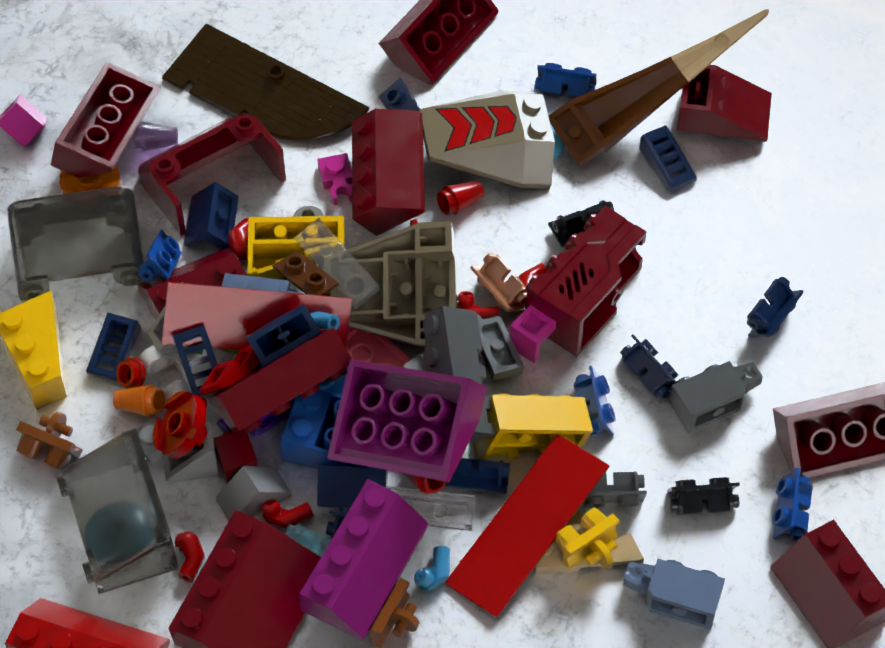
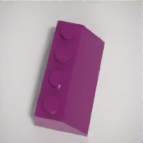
M367 479L299 594L301 611L364 641L427 531L429 523L398 493Z

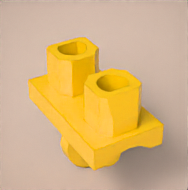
M594 507L581 518V524L587 530L585 533L579 535L571 525H567L558 531L556 543L563 552L562 563L568 570L585 560L588 566H592L596 562L603 567L611 565L613 563L611 552L617 548V544L613 540L617 537L615 526L619 524L620 520L613 513L606 517Z

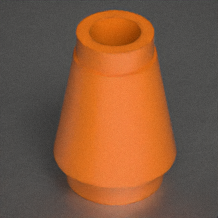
M153 384L117 390L113 396V405L117 410L153 417L155 414H160L164 409L162 408L165 404L164 392Z

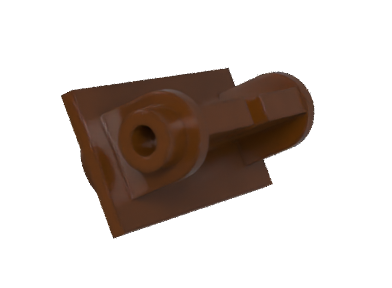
M298 250L272 265L282 275L283 280L291 282L305 294L331 296L330 291L339 286L335 279Z

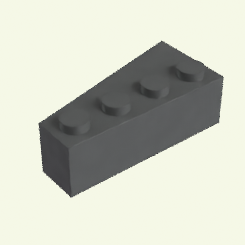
M441 306L425 313L423 331L425 333L423 363L425 371L470 378L482 384V381L487 376L485 366H482L478 360V355L482 351L477 312ZM485 395L480 421L468 444L496 435L494 423H488L486 411L491 409L490 396Z

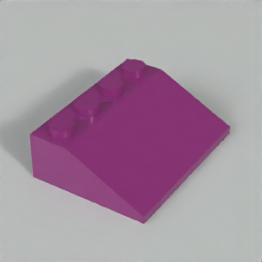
M350 359L327 459L450 482L480 421L487 386L465 377Z

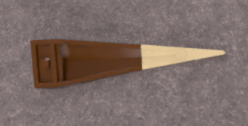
M764 9L722 32L647 68L568 101L548 115L550 124L578 165L582 167L605 150L607 152L766 18L769 14V9Z

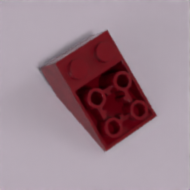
M710 64L682 88L677 131L767 142L772 93L717 65Z

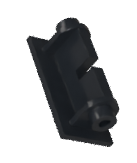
M601 200L599 204L585 208V210H579L565 216L559 215L557 220L548 222V226L560 247H565L568 239L573 234L578 235L580 232H585L584 226L588 218L594 213L597 215L605 205L614 210L612 202Z
M729 477L711 478L707 485H696V480L694 479L675 481L676 487H671L667 490V494L675 493V498L670 499L671 512H677L678 515L703 513L701 500H707L708 513L732 512L733 508H739L740 505L739 495L732 493V489L740 486V482L730 483Z

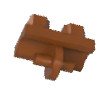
M61 412L54 413L51 418L46 416L40 418L39 425L46 427V431L22 421L19 422L16 429L22 434L17 446V452L36 460L42 445L45 444L51 448L44 463L62 472L72 456L79 459L83 449L75 446L70 441L60 438L61 434L70 437L73 432V428L66 425V415Z
M400 578L393 588L382 611L368 632V635L371 636V645L382 648L394 624L395 627L392 633L397 637H401L405 630L410 632L417 630L420 622L413 615L417 606L413 603H408L405 607L410 598L406 591L409 587L408 581Z

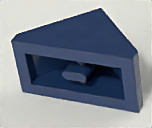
M302 304L270 321L247 336L246 339L262 366H265L321 332L305 304Z

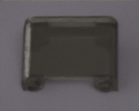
M111 187L25 199L13 202L7 208L15 277L20 301L30 300L48 292L50 281L112 273L114 280L124 286H134L145 282L138 273L139 267L144 263V254L135 196L129 188Z
M136 429L119 434L61 469L63 476L56 479L62 497L69 496L89 561L83 563L82 566L88 584L95 582L98 594L179 569L170 530Z

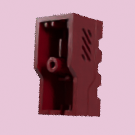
M606 205L597 215L594 213L588 218L584 226L585 232H580L578 235L573 234L568 239L565 245V253L554 254L549 259L545 268L547 272L541 273L539 276L537 274L534 275L526 286L527 302L525 309L532 305L556 321V329L548 336V339L575 357L587 347L617 314L616 303L622 295V289L642 269L643 257L637 252L636 246H642L646 242L647 231L638 225H634Z

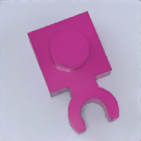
M344 153L318 158V168L324 190L330 189L332 204L338 205L337 196L340 194L347 195L349 202H352V169L348 154Z

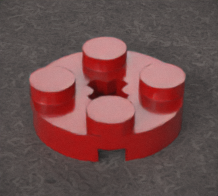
M183 390L175 393L166 401L162 407L167 409L163 420L157 418L153 429L154 447L164 455L176 460L186 455L194 445L200 446L207 436V428L204 427L207 408L206 399Z

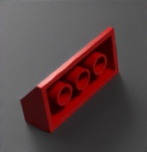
M40 598L20 612L5 645L6 648H168L170 639Z

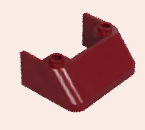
M244 114L225 119L144 161L139 166L138 175L141 185L180 236L186 233L182 206L168 187L169 184L248 143L280 182L286 180L283 149L255 116Z

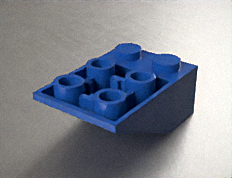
M318 390L305 399H302L300 395L295 398L281 438L282 461L312 469H318V465L365 467L327 459L342 395Z

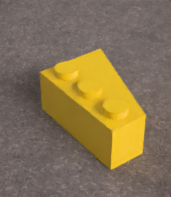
M344 216L249 217L247 275L283 280L282 275L272 265L296 250L319 268H324V258L345 251Z
M52 290L0 312V342L36 410L66 397L58 313Z
M506 393L492 395L490 398L491 409L486 412L488 423H494L496 435L475 441L473 446L476 459L487 461L488 457L507 454L509 460L519 459V452L539 450V454H541L556 434L582 448L593 432L585 397H571L569 395L540 396L538 394L517 396Z

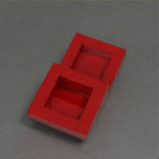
M252 347L241 348L234 360L215 365L199 391L206 395L222 390L249 374L260 362Z

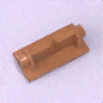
M488 253L483 258L484 264L482 267H470L478 277V283L494 295L496 304L502 310L521 313L526 310L523 307L527 302L526 286L516 274H512L507 281L505 280L512 270L498 254Z

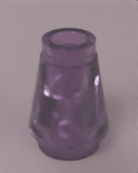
M142 121L133 135L134 149H142L143 152L177 145L178 129L177 127Z

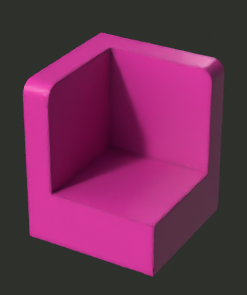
M21 94L0 115V127L23 147L27 146L45 127L47 117Z
M529 305L510 325V338L517 352L532 363H535L539 359L540 345L556 329V321L532 305Z

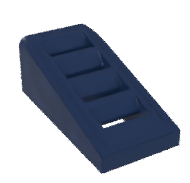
M666 125L641 136L639 150L669 192L697 181V176ZM666 151L668 152L667 154H664V155H662V156H659V154H661V153H663V152H666ZM673 161L675 162L674 164L665 167L666 164H669ZM682 171V174L673 178L670 176L675 172Z
M107 312L86 373L118 382L116 378L117 367L120 362L129 358L141 330L139 322ZM114 330L126 332L125 337L113 334ZM111 340L118 343H122L121 348L112 345H108V343ZM105 351L118 354V357L114 359L103 356ZM99 362L114 365L113 371L99 368Z
M204 325L172 335L191 392L198 396H203L199 391L202 385L197 387L195 380L209 376L214 366L218 365ZM198 337L202 338L203 343L184 349L183 342ZM206 350V356L188 362L186 355ZM210 362L211 368L195 374L192 373V367Z

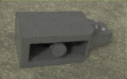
M730 361L721 365L713 364L702 373L692 377L686 376L676 381L672 385L669 403L688 433L740 411L744 394L762 383L763 376L754 362L736 367Z

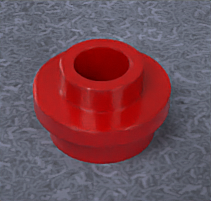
M130 357L120 362L116 370L118 383L126 389L142 386L146 378V369L143 362L136 357Z

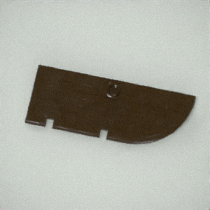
M207 23L162 76L163 80L182 90L189 83L194 85L189 91L191 95L233 117L242 115L244 112L258 118L273 137L290 141H313L336 135L351 127L353 120L366 114L370 109L353 98Z

